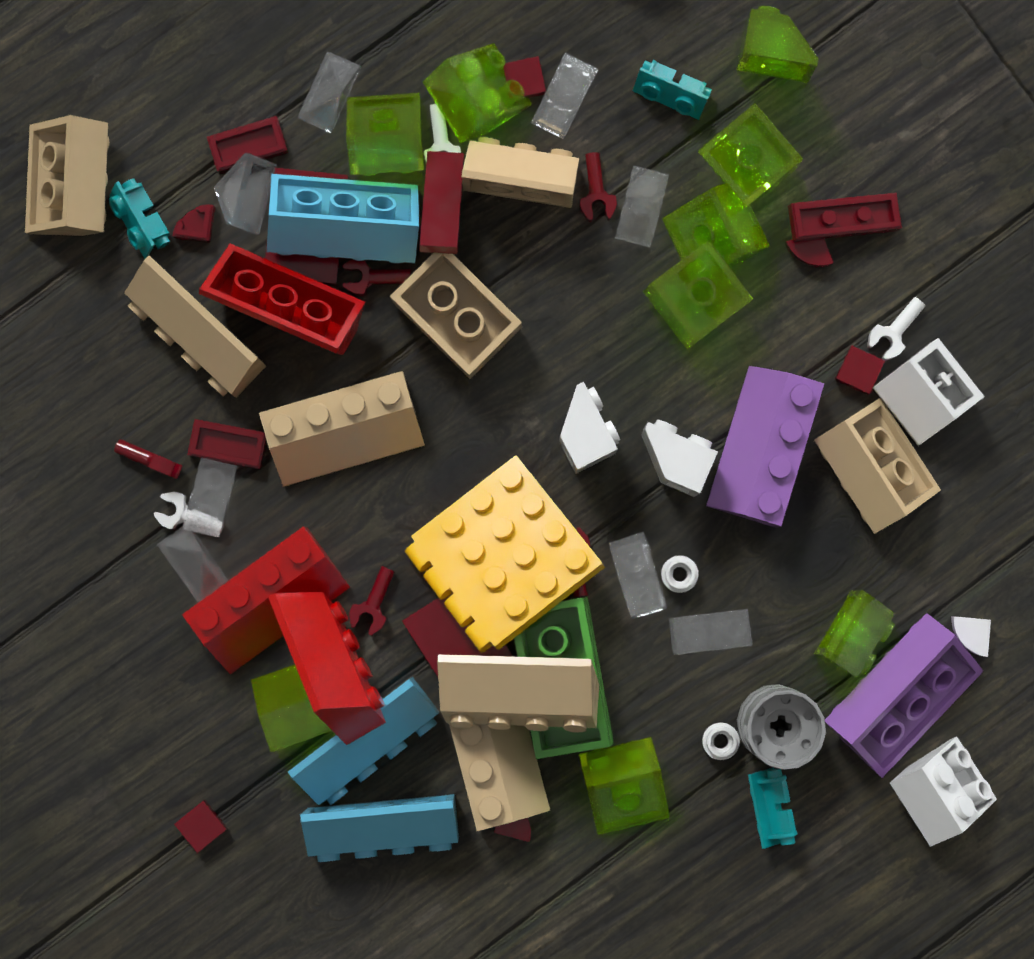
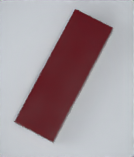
M427 151L420 252L457 254L464 153Z
M897 193L797 202L788 205L793 242L895 232L902 229Z

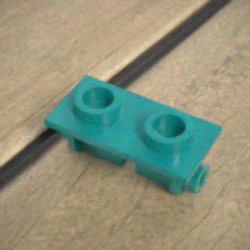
M645 60L642 68H640L632 91L648 100L656 101L675 109L682 115H689L699 120L712 89L706 87L707 83L683 74L678 84L672 81L676 70L662 65L655 60L652 63Z
M134 178L124 182L122 186L119 181L116 182L109 195L110 207L117 218H122L128 229L127 236L131 245L136 250L139 249L145 259L149 256L155 245L157 249H161L170 243L168 238L170 233L158 212L147 217L143 214V212L153 208L154 205L141 183H137Z
M769 768L748 774L750 793L753 799L762 849L777 844H794V836L798 835L795 828L792 809L782 810L781 803L790 802L786 781L787 776L782 775L780 768Z

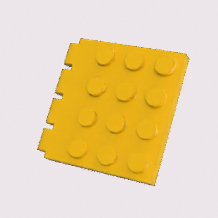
M517 455L414 533L411 537L415 542L405 550L406 555L418 571H426L423 577L439 599L442 600L451 595L444 602V605L461 627H465L475 620L474 623L467 627L465 633L481 653L493 645L497 650L501 649L605 568L601 560Z

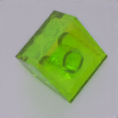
M759 6L758 10L751 8L743 30L736 70L808 83L817 67L819 58L788 15L780 14V10L774 7Z
M420 93L347 97L346 141L350 175L362 174L371 176L377 173H411L424 170Z
M756 103L698 150L702 158L745 208L775 188L794 172L803 160L800 154Z
M739 180L712 187L662 218L693 284L737 265L770 247Z
M709 240L651 282L643 291L687 350L753 300L752 296Z
M851 590L814 654L851 677L857 678L860 672L865 675L876 658V655L872 652L878 641L880 640L884 643L895 626V623L891 622L895 613L865 591Z
M295 665L251 680L258 717L270 752L332 731L314 713Z
M652 737L579 754L598 835L670 818L661 769Z

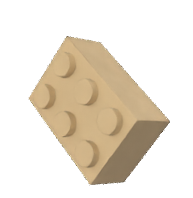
M433 253L390 296L392 303L469 379L522 328V322L453 254Z

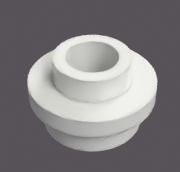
M674 556L663 565L661 578L669 590L682 593L689 591L695 586L698 580V569L690 558ZM677 567H682L686 571V578L681 582L673 578V570Z
M720 722L712 724L705 730L702 744L705 752L710 757L717 760H726L737 752L740 739L735 728L727 723ZM718 734H724L727 737V744L723 748H717L714 745V738Z

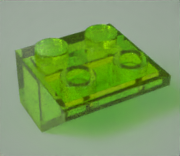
M494 43L447 58L423 81L460 143L485 135L532 105L529 98L524 97V89L519 82L512 79L506 82L504 72L506 61Z

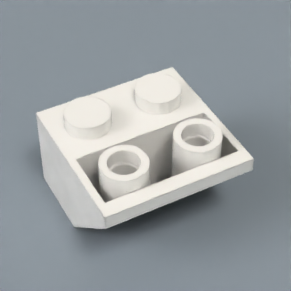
M939 338L929 343L873 387L917 445L922 444L985 397Z
M584 382L576 386L559 439L575 474L614 455L618 450L616 444L620 441V437L611 420L604 423L599 413L602 411L603 404L595 388L587 389Z
M657 419L654 424L648 422L641 435L660 482L693 497L699 495L718 451L710 448L712 442L694 434H691V437L688 439L675 434L678 428Z
M957 736L909 765L890 782L930 847L963 833L997 800L990 785L984 780L973 763L969 752L963 747Z

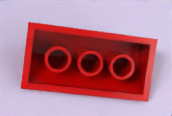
M231 243L199 289V294L340 355H344L355 336L365 305V301Z
M303 526L191 607L182 616L202 644L229 674H232L283 637L268 596L274 593L323 592L330 601H333L348 590L350 585L310 530Z
M323 592L274 593L268 596L314 713L346 745L385 724L386 721L380 709L385 706L384 701L378 690L374 686H370L368 679L372 677L371 670L365 660L357 655L356 650L360 649V645L354 633L350 629H346L344 623L348 621V616L342 605L338 601L332 603Z

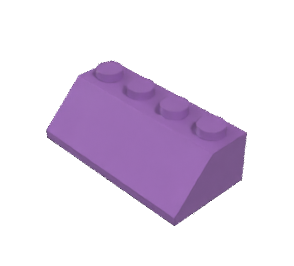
M754 366L748 367L706 504L707 507L775 528L782 526L824 383L788 372Z
M926 613L910 628L909 632L896 646L885 654L876 667L860 680L856 688L833 709L832 713L825 719V723L873 771L883 778L981 675L983 670L957 636Z

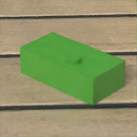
M588 597L561 601L514 638L517 656L592 659L599 682L597 728H586L584 732H569L564 730L563 727H548L546 731L531 730L536 759L610 747L614 743Z

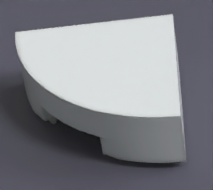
M951 616L953 631L964 647L971 653L988 657L991 620Z

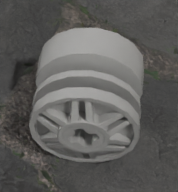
M780 684L763 686L750 693L741 704L737 717L738 735L745 748L767 765L780 769L799 768L810 762L822 748L826 735L825 718L817 703L806 694ZM779 715V718L785 721V727H779L776 733V730L770 727V723L777 721Z

